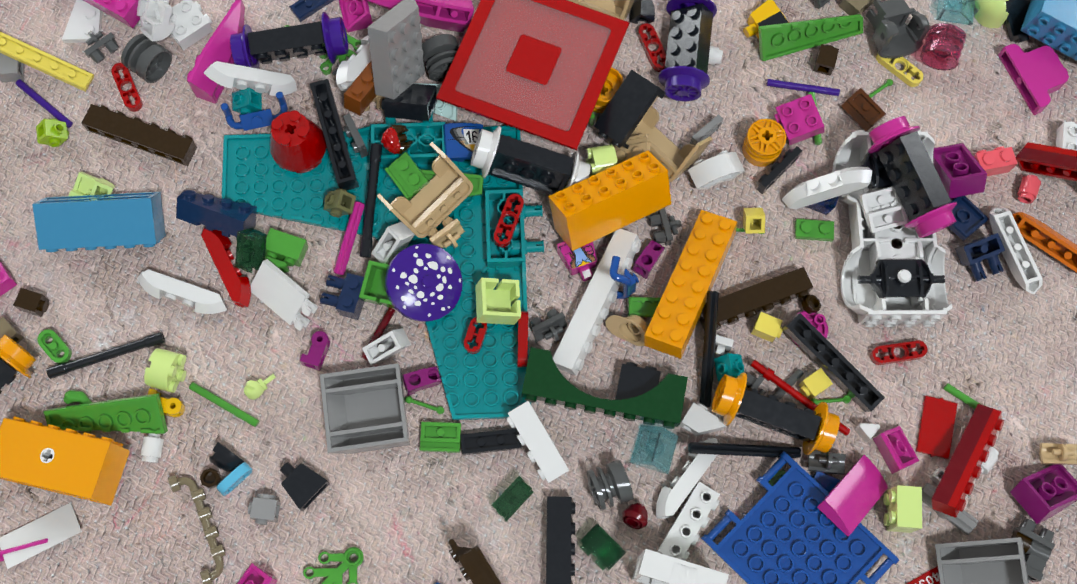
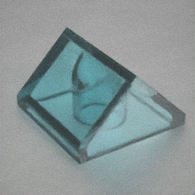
M640 425L630 463L668 474L679 436L663 427Z

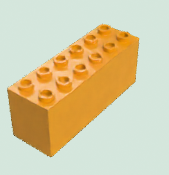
M647 150L548 196L555 231L569 248L574 251L671 205L668 170Z

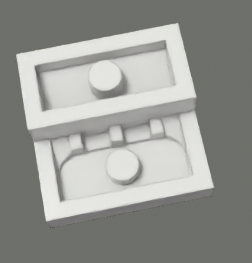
M894 186L859 195L864 217L871 233L908 223L907 214Z

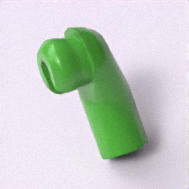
M70 390L63 397V401L66 404H72L73 402H79L80 404L93 403L83 391Z

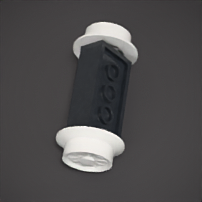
M500 126L494 132L481 129L470 163L471 166L482 170L483 178H486L488 174L551 195L589 178L590 164L580 161L577 151L569 157L509 136H500Z

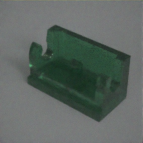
M254 228L237 232L236 268L250 273L253 271L252 268L259 270L262 262L265 260L266 234Z
M518 476L491 505L492 509L507 522L534 492Z

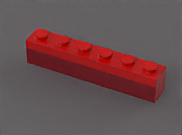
M1028 142L1016 156L1021 171L1077 181L1076 150Z
M981 404L977 405L931 499L933 510L955 518L959 511L963 512L966 505L965 498L967 495H971L974 488L973 481L975 478L978 479L981 474L982 462L986 463L988 459V449L990 446L993 447L995 445L997 431L1002 430L1004 424L1002 411Z

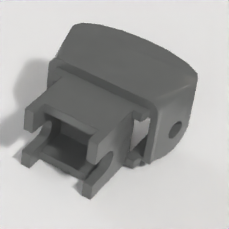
M874 0L873 4L878 14L876 15L872 9H869L866 17L875 28L872 38L874 39L878 55L883 58H900L918 51L923 45L922 41L930 29L927 18L914 8L910 9L904 0H888L884 2ZM909 14H911L913 17L907 25L905 21L907 20Z

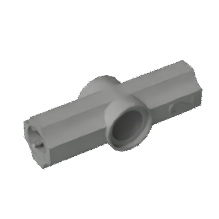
M926 483L922 488V501L932 508L931 499L936 488ZM965 510L963 512L959 511L956 518L936 511L940 518L948 520L966 535H969L978 523V520Z

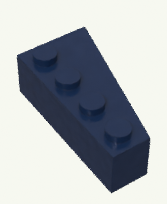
M184 190L177 197V219L196 226L203 224L209 231H222L223 236H235L239 242H243L256 227L257 207L249 203H238L228 198H216L210 194H198L192 190Z

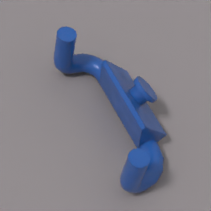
M282 92L276 93L280 105V112L276 115L272 114L271 109L239 115L241 122H235L228 104L223 103L221 105L227 124L233 129H243L244 131L270 126L272 121L279 115L288 112L287 103Z
M613 256L610 276L614 281L624 284L623 291H617V299H626L635 293L636 283L639 280L633 272L630 274L627 269H625L624 275L618 274L620 257Z

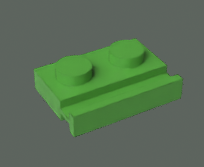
M407 152L391 163L392 165L388 168H385L386 172L408 200L413 194H416L430 183Z
M421 422L420 452L460 453L461 423Z

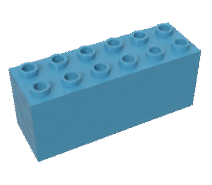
M1031 0L1020 31L1077 61V0Z
M161 192L45 197L32 204L39 250H46V252L59 251L58 249L76 251L78 248L95 250L97 247L115 249L117 246L134 248L136 245L154 247L155 244L159 243L166 236Z

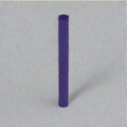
M21 79L16 81V85L57 120L66 122L67 128L73 125V122Z
M767 79L766 86L833 96H839L840 89L773 79Z

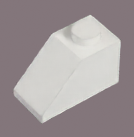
M403 222L391 225L385 230L372 254L380 263L388 264L400 251L408 246L415 234Z
M400 328L388 332L362 349L370 365H373L411 346V343L404 329Z

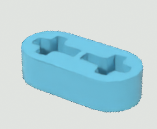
M246 462L240 464L218 484L217 490L223 496H226L252 473L253 469Z

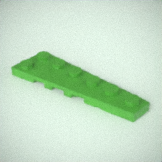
M857 14L759 26L760 59L767 61L820 46L821 44L862 34L863 16Z
M159 393L51 408L44 411L47 426L48 424L58 426L62 430L68 428L75 431L91 432L92 430H100L103 432L121 431L122 433L133 431L164 434L168 431Z

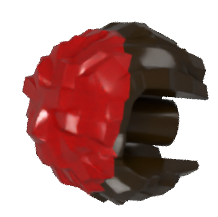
M393 124L386 129L381 137L383 146L393 154H402L411 146L412 141L405 142L407 141V136L402 133L409 130L403 125Z

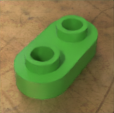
M47 329L38 335L37 341L39 346L51 360L58 364L66 363L70 360L72 355L71 349L57 333ZM52 338V342L48 344V340ZM61 352H64L63 357H59Z

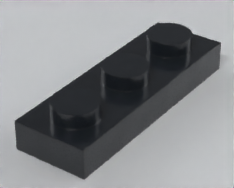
M798 146L793 150L789 149L784 154V159L780 163L777 161L771 167V172L768 175L765 173L758 182L760 184L757 190L763 194L800 157L802 150Z
M515 428L460 434L462 455L522 449L521 443L517 438L519 432Z

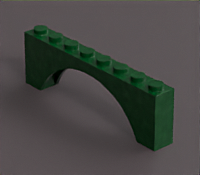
M531 347L522 388V397L525 398V401L535 403L539 400L544 401V404L549 406L560 404L569 410L580 408L590 414L601 412L606 417L615 418V415L622 416L627 421L638 419L643 420V423L647 425L658 423L663 424L664 428L674 429L681 422L688 377L668 373L656 387L637 397L622 400L602 399L584 393L567 381L555 365L551 351Z

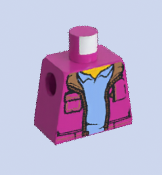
M565 242L557 244L556 251L571 275L580 273L583 281L592 279L591 269L595 268L597 264L593 242L574 251Z

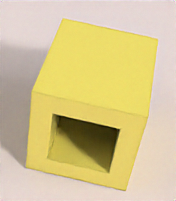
M743 208V228L746 234L765 233V213L763 208Z
M760 312L751 334L773 342L776 337L780 338L783 329L780 326L783 320Z
M820 368L799 384L800 392L812 400L828 389L833 383L822 368Z

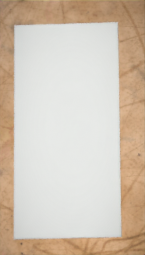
M71 502L0 537L1 551L38 540L48 539L47 543L3 554L7 569L82 532Z

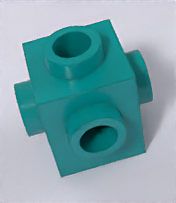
M249 87L232 93V110L240 113V115L261 111L262 93H257Z
M727 353L714 358L718 381L725 374L737 378L744 372L742 356L739 354Z

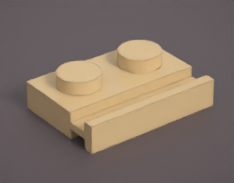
M649 134L630 136L626 142L629 145L628 149L624 146L618 148L613 144L618 161L616 165L642 152L650 151Z

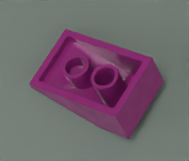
M964 143L934 148L933 165L949 198L973 195L985 191L987 173Z
M1054 464L1023 478L1010 493L1035 523L1039 524L1077 501V481L1062 464Z

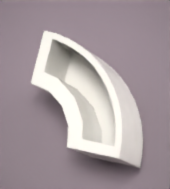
M727 150L707 160H698L693 164L692 168L688 169L696 188L707 190L725 181H731L745 172L737 153L728 152Z

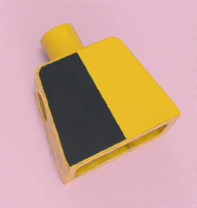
M767 0L749 15L747 21L749 26L743 28V32L747 38L756 35L759 39V26L789 22L775 2Z

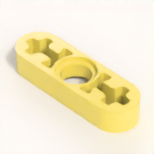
M877 53L876 60L878 63L908 86L916 87L923 80L922 71L904 57L883 58ZM901 63L904 66V70L896 69L895 64ZM915 75L917 78L912 80L911 77Z

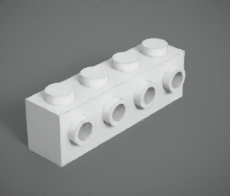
M529 401L508 412L509 417L506 419L512 429L514 427L517 428L519 432L517 438L522 446L527 445L529 449L527 455L532 463L537 462L540 468L537 472L542 480L546 479L549 483L569 471Z
M698 482L657 552L686 561L690 554L687 551L690 545L694 546L698 541L700 535L697 533L701 527L705 528L710 518L707 516L711 510L715 511L719 505L718 497L720 494L703 483Z

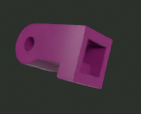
M651 240L636 260L632 271L647 279L665 247Z
M317 331L312 335V344L308 355L302 354L300 363L302 366L321 371L330 347V340L325 332Z
M437 367L404 374L402 378L407 396L415 394L417 391L437 386L442 382Z

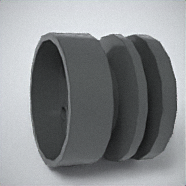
M144 34L133 37L126 44L121 55V63L147 83H154L161 79L169 69L172 61L170 51L157 44L156 41H151Z
M451 34L434 36L422 44L423 61L426 63L428 75L433 81H444L458 51L459 45L456 37Z
M619 459L606 464V474H604L600 467H596L598 477H596L592 469L587 470L588 487L600 511L606 510L604 500L607 501L610 508L613 507V497L615 496L620 504L634 499L630 481Z

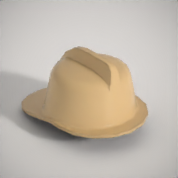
M612 315L605 321L606 327L613 335L636 346H644V335L649 324L638 315H630L625 318Z

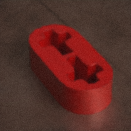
M477 317L471 320L464 339L465 350L470 354H476L481 350L488 329L487 323H482L484 328H480L478 334L475 333L476 327L474 324L478 325ZM476 337V344L478 346L470 349L468 342L472 343L473 338Z

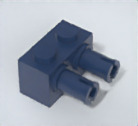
M998 233L986 235L955 248L961 265L970 267L975 282L987 278L981 265L984 259L987 260L992 275L1004 271L998 255L1005 251Z
M347 273L345 278L329 274L327 278L330 280L327 279L326 286L342 289L339 296L323 292L322 296L324 298H320V304L336 307L335 309L340 316L359 320L365 302L359 298L364 277Z

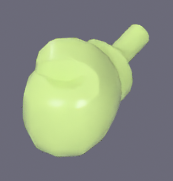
M270 375L264 381L261 378L257 381L249 380L244 387V394L249 399H258L268 389L266 384L276 378L275 375Z

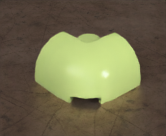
M975 0V6L979 9L974 16L975 19L987 28L1001 27L1009 15L1006 12V1L1009 0Z
M79 172L69 196L112 194L115 186L103 178L99 179L84 172Z

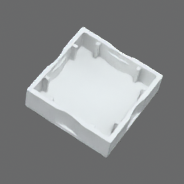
M645 549L638 556L632 580L643 584H727L729 574Z

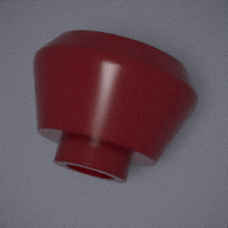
M640 503L629 505L621 514L623 522L633 529H642L648 524V512L645 506Z

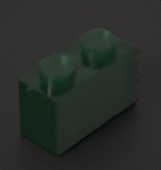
M596 524L579 542L582 545L580 549L587 556L591 554L596 559L594 563L602 571L604 569L609 571L626 553L599 524Z

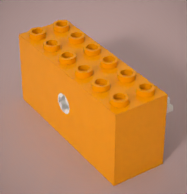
M13 416V419L3 418L0 426V479L111 506L130 451L123 448L124 444L115 442L111 438L103 436L98 438L93 434L85 432L80 434L78 431L68 428L62 430L58 426L50 424L45 426L43 423L33 420L27 422L25 419Z

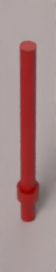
M755 359L750 364L751 367L762 374L764 379L772 381L808 409L814 411L818 406L775 375V371L771 368H766ZM840 422L838 431L847 436L851 430Z

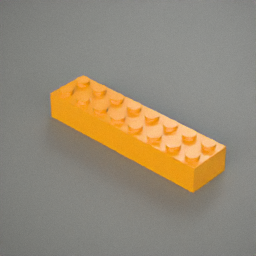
M701 210L646 330L644 346L679 359L682 358L707 301V293L711 291L735 237L737 221Z

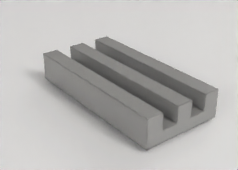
M718 114L692 136L690 144L696 145L711 136L721 127L723 118Z

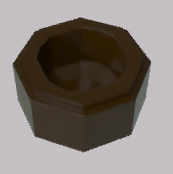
M807 295L801 302L803 310L808 314L817 313L821 308V303L815 295Z
M209 468L202 472L200 480L203 486L212 489L220 483L221 475L219 471Z

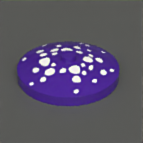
M416 244L400 251L390 262L385 278L386 292L394 308L406 318L419 322L434 321L451 312L460 299L463 285L461 271L454 258L444 249L432 244Z

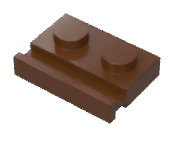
M862 88L857 90L840 106L865 132L886 115Z

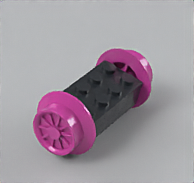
M900 116L883 123L869 132L874 144L868 152H877L910 220L909 223L904 225L905 228H915L918 237L923 238L957 222L952 213L957 202L950 203L949 195L918 134L920 126H910L906 116Z

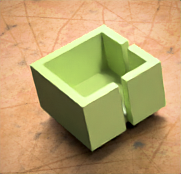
M481 278L475 286L477 323L515 325L521 318V303L518 300L520 297L519 280L502 279L500 283L499 279Z
M897 485L887 490L883 496V504L886 505L887 513L883 517L886 531L911 533L922 529V487Z

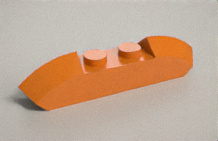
M1018 212L1012 214L1023 238L1077 272V245L1026 213Z

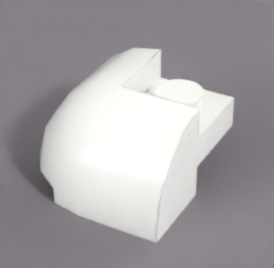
M169 0L138 1L137 16H140L141 32L151 41H160L167 38L175 26L170 21L172 7L169 5Z

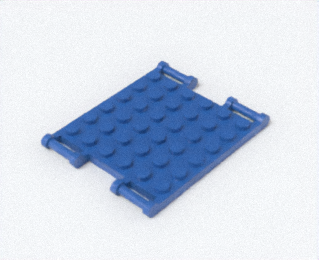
M784 451L779 455L780 458L763 476H759L756 479L768 492L741 520L728 509L724 513L725 516L707 535L704 534L701 537L747 584H856L859 580L864 584H875L893 564L896 565L899 562L898 557L861 523L847 536L817 507L829 493ZM787 463L790 466L789 470L771 486L768 482ZM731 521L735 523L734 528L718 544L713 542L716 536ZM884 554L887 559L868 578L865 573Z

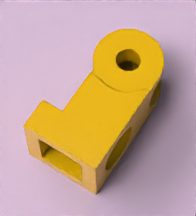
M149 388L147 395L159 393V396H161V393ZM160 397L164 415L170 417H180L183 415L185 406L179 399Z

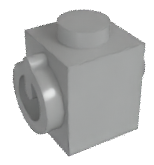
M257 494V498L253 497V501L249 503L248 514H250L251 519L255 520L256 524L278 523L281 502L276 500L277 496Z

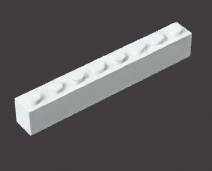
M618 229L614 232L553 356L558 369L575 376L582 370L584 359L592 350L594 338L599 335L601 324L608 317L609 307L611 303L615 302L617 291L623 285V283L614 281L610 276L612 257H620L617 273L624 275L625 269L628 270L632 267L633 258L641 248V241L637 234L623 229Z

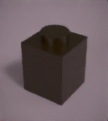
M821 44L813 71L831 76L835 68L839 49L834 48L832 45Z
M20 288L13 306L20 311L42 317L43 313L48 309L49 299L43 294Z

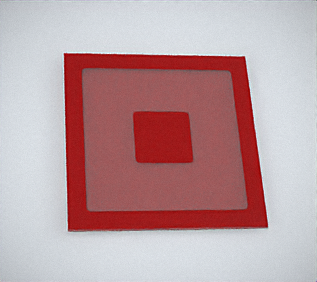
M480 0L436 99L577 151L630 22L568 0Z

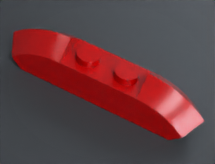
M204 228L201 236L231 300L236 306L248 307L251 298L250 282L248 277H240L242 276L241 270L238 265L234 266L232 262L235 259L229 249L232 243L228 237L222 235V231H209Z

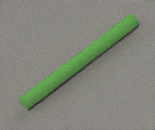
M194 382L190 384V390L254 427L259 424L258 419Z

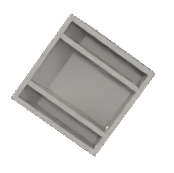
M402 0L367 27L376 95L395 99L424 75L425 67L420 29L421 18L419 16V7L415 0Z
M399 363L320 374L328 453L353 454L410 445L402 373Z
M1021 537L935 544L940 584H1029Z

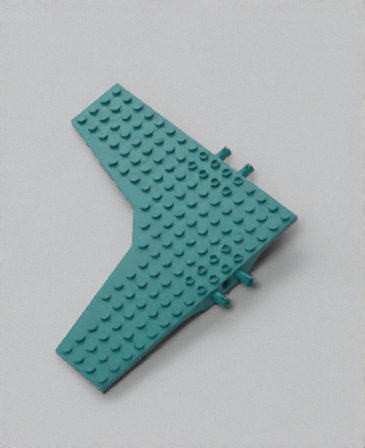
M433 112L429 121H422V123H396V118L385 117V124H371L369 127L358 129L369 154L363 158L359 152L355 153L351 145L354 142L352 136L348 138L344 131L359 184L358 188L347 190V192L356 196L355 201L365 205L357 234L363 235L371 144L383 145L381 137L386 129L393 124L406 126L409 130L402 134L407 136V141L405 142L412 141V144L402 154L390 153L384 146L382 147L377 195L380 193L389 203L397 197H405L385 168H388L392 165L391 163L407 152L419 169L432 170V163L439 154L429 144L433 142L445 153L443 125L446 124V122H433ZM498 126L483 127V129L494 132ZM500 126V136H509L521 141L519 129L511 126ZM271 134L224 135L222 199L228 198L234 202H245L256 206L257 214L346 232L351 214L338 218L331 216L330 212L323 210L327 193L339 188L328 148H326L322 162L316 168L305 173H296L280 168L274 161L270 151ZM465 159L463 162L452 161L462 173L482 175L480 168L470 165L471 160ZM488 174L484 178L482 195L467 197L447 216L453 220L457 218L465 231L456 240L458 247L454 248L450 245L447 248H443L454 258L460 268L463 284L460 299L453 310L440 319L426 322L453 420L506 419L509 417L508 412L527 402L522 397L527 367H518V321L515 325L487 323L488 329L481 350L476 354H470L464 347V339L470 322L473 318L477 317L475 286L481 278L499 279V283L502 279L519 280L520 297L518 300L521 303V311L527 312L525 255L532 252L544 253V240L527 241L524 231V219L526 217H543L542 205L525 206L524 204L510 244L506 247H499L495 244L494 232L506 200L511 194H519L523 198V185ZM376 195L372 237L379 242L387 227L402 221ZM515 200L514 202H511V203H512V210H511V211L514 212L515 206H516V205H519V204H518V200ZM507 216L503 222L511 225L514 223V218ZM442 222L436 227L438 231L444 228ZM504 228L502 236H498L499 241L507 239L505 236L506 230ZM414 235L407 247L416 244L432 243L429 240V235L424 238ZM478 323V325L474 324V326L476 327L475 333L478 334L479 329L484 327L482 326V323ZM476 337L473 338L472 343L468 342L470 349L478 346L476 344ZM528 337V358H529V337Z

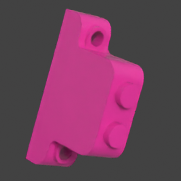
M1010 44L1005 46L998 55L1033 115L1041 113L1051 101L1049 94L1059 90L1069 79L1067 69L1063 67L1057 53L1050 46H1042L1025 53L1018 45Z

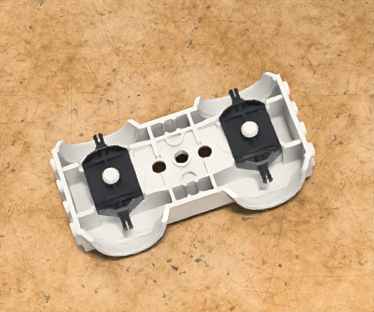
M857 130L852 132L840 146L832 169V173L850 167H869L872 170L871 182L868 187L837 196L841 201L847 203L849 207L852 251L847 256L841 273L842 298L849 309L858 313V324L865 325V327H875L877 325L894 327L896 324H903L904 327H913L916 324H923V327L935 326L952 309V304L949 305L945 286L946 251L937 245L936 233L919 238L915 228H905L904 225H901L900 229L889 228L874 233L870 232L861 207L859 195L891 187L893 184L878 153L868 152L874 144L869 132ZM919 130L918 134L933 163L934 139L928 132H921ZM893 239H899L902 242L900 249L892 246L891 242Z

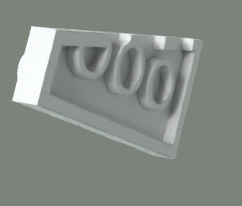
M76 0L62 41L64 43H86L85 41L91 38L88 32L91 31L95 35L101 31L103 11L83 0Z

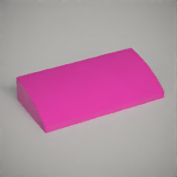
M864 454L854 463L817 508L843 533L849 536L888 489V486L879 470Z

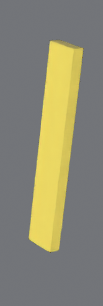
M0 32V53L85 92L94 79V74Z

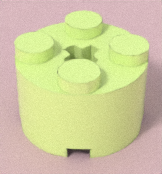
M612 145L586 148L587 159L585 161L590 164L591 171L589 177L618 163L616 151Z
M157 348L152 352L148 360L151 361L150 368L146 367L145 384L156 389L175 393L179 382H183L186 377V371L184 370L186 355Z

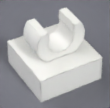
M716 335L715 357L724 355V351L729 352L734 340Z

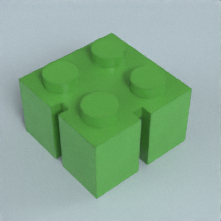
M369 260L359 295L360 299L365 302L377 305L383 304L386 307L394 308L388 298L385 287L388 264Z

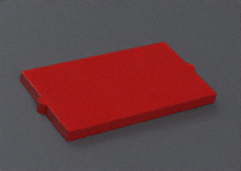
M924 397L916 452L928 454L930 457L936 456L949 459L958 403L946 401L943 398Z

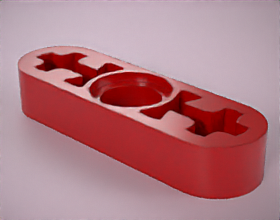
M644 23L639 27V40L653 70L661 72L665 69V50L654 27L649 23ZM644 30L649 32V40L647 34L643 33ZM651 44L657 45L658 50L651 51L649 50L648 46ZM658 58L660 62H663L662 66L659 63L657 64Z
M116 63L113 65L111 73L122 100L129 111H139L143 106V102L130 70L122 63ZM119 70H123L122 73L125 78H121ZM125 84H132L130 90H122ZM129 96H132L134 98V105L131 104L132 102Z
M511 194L506 200L494 232V242L499 247L508 246L512 240L524 207V200L519 194ZM515 200H518V204H519V205H516V206H515L514 212L511 211V210H512V203H511V202H514ZM511 216L514 218V223L507 225L503 222L504 218ZM504 228L506 230L505 236L507 239L499 241L498 236H502Z
M521 311V318L518 320V367H527L528 312Z
M920 340L883 345L871 351L870 359L876 365L917 360L925 356L928 349L927 345ZM916 346L922 350L919 354L917 351L909 353V350L914 349ZM895 348L902 349L904 353L902 358L894 355ZM878 351L880 354L889 352V355L884 356L881 360L880 357H876Z

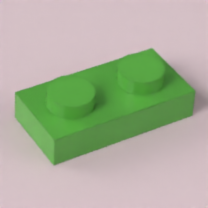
M796 219L795 239L832 242L834 240V221Z

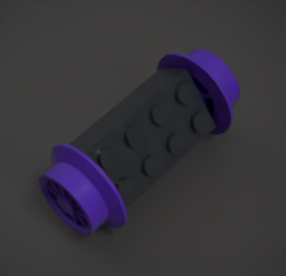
M669 0L666 5V10L670 15L665 69L659 73L658 79L665 86V95L670 99L685 102L694 101L701 97L702 89L706 88L710 83V77L707 72L713 17L717 13V7L711 0Z
M326 12L322 13V22L252 32L251 27L245 24L242 33L231 34L230 37L231 52L235 65L260 69L259 62L271 64L273 60L289 61L292 57L303 59L311 54L316 56L326 55V52L330 62L335 64L338 55L348 54L349 51L347 33L342 17L330 19Z

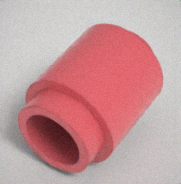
M1027 175L1022 178L1017 193L1020 202L1031 204L1036 200L1041 181L1037 176Z

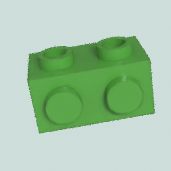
M270 228L262 250L265 257L268 256L286 262L291 267L294 265L300 267L308 250V244L305 239Z

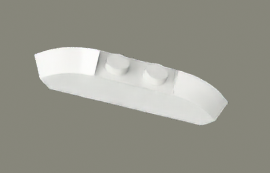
M368 35L361 40V46L356 51L357 55L353 54L348 61H342L337 69V86L342 91L348 90L371 61Z
M219 61L211 64L204 72L215 83L231 89L236 87L237 89L244 90L249 87L257 93L265 92L271 96H276L277 92L288 95L297 91L295 79L289 74Z
M850 167L802 182L792 188L782 198V201L790 209H799L866 188L871 182L872 170L869 167Z
M992 208L989 213L993 234L998 233L1005 249L1002 254L1017 283L1024 290L1035 294L1042 286L1043 279L1009 209Z
M149 269L141 272L137 278L142 288L157 299L163 296L171 301L178 299L188 307L195 305V312L202 314H215L227 310L224 299L218 293Z
M716 438L703 441L706 443H718ZM688 453L693 461H687L682 468L685 471L681 477L676 476L670 484L673 487L672 489L664 486L659 494L656 505L657 519L671 518L717 455Z

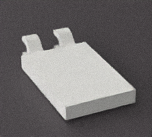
M268 259L262 262L250 285L251 293L289 325L294 324L295 328L299 331L302 330L303 326L307 328L310 320L300 314L301 311L308 317L311 312L314 314L318 308L316 304L308 300L310 294Z

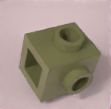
M339 188L329 191L324 200L323 210L330 212L331 216L338 218L343 215L352 214L356 196Z

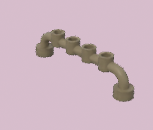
M176 475L168 477L173 493L181 490V485H187L190 489L205 537L216 564L212 572L209 569L201 571V579L203 584H214L213 580L223 572L224 562L222 557L226 556L223 545L217 544L216 537H219V532L216 525L211 526L209 519L213 518L210 507H205L202 501L206 499L203 488L198 489L195 481L189 477L177 478Z

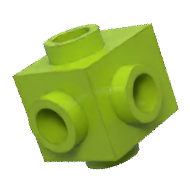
M43 119L36 126L37 142L39 144L59 147L68 139L69 132L66 128V122L58 121L57 119Z

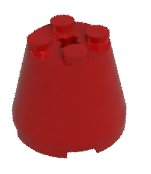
M296 110L282 113L272 121L270 151L274 161L280 168L296 173H305L313 170L322 162L327 145L323 131L317 124Z

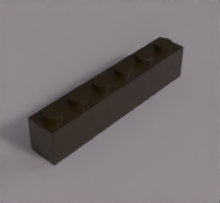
M91 104L82 121V125L87 131L185 166H189L197 149L193 138L188 135H177L171 129L163 130L154 123L146 124L137 117L129 118L124 113L110 111L103 105L96 106Z
M805 268L793 270L720 297L718 301L716 330L720 329L723 324H735L742 317L748 319L757 315L756 312L761 310L767 312L772 310L777 304L783 306L792 302L791 299L796 297L802 299L809 295L813 285ZM707 302L699 317L704 331Z

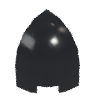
M634 0L630 10L629 22L638 24V21L654 22L655 8L652 0Z
M219 442L213 448L214 455L209 457L211 463L224 471L232 472L240 464L244 463L242 459Z

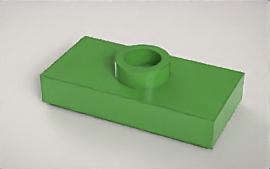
M628 297V316L653 317L661 298Z

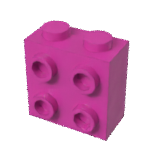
M811 94L776 107L774 117L776 122L784 128L789 146L825 132L824 124Z

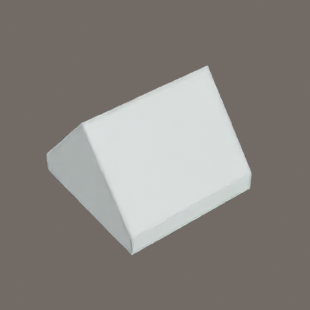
M860 423L855 427V431L865 443L880 429L879 424Z

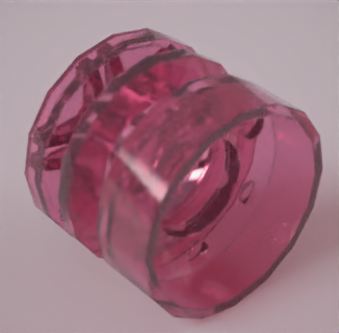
M938 23L930 26L920 54L921 61L928 67L936 70L946 71L956 68L961 58V51L964 48L966 33L958 26L948 23Z

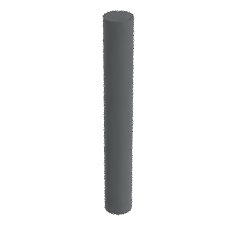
M797 369L786 383L793 386L804 374L802 370ZM779 388L773 396L779 398V401L786 392Z

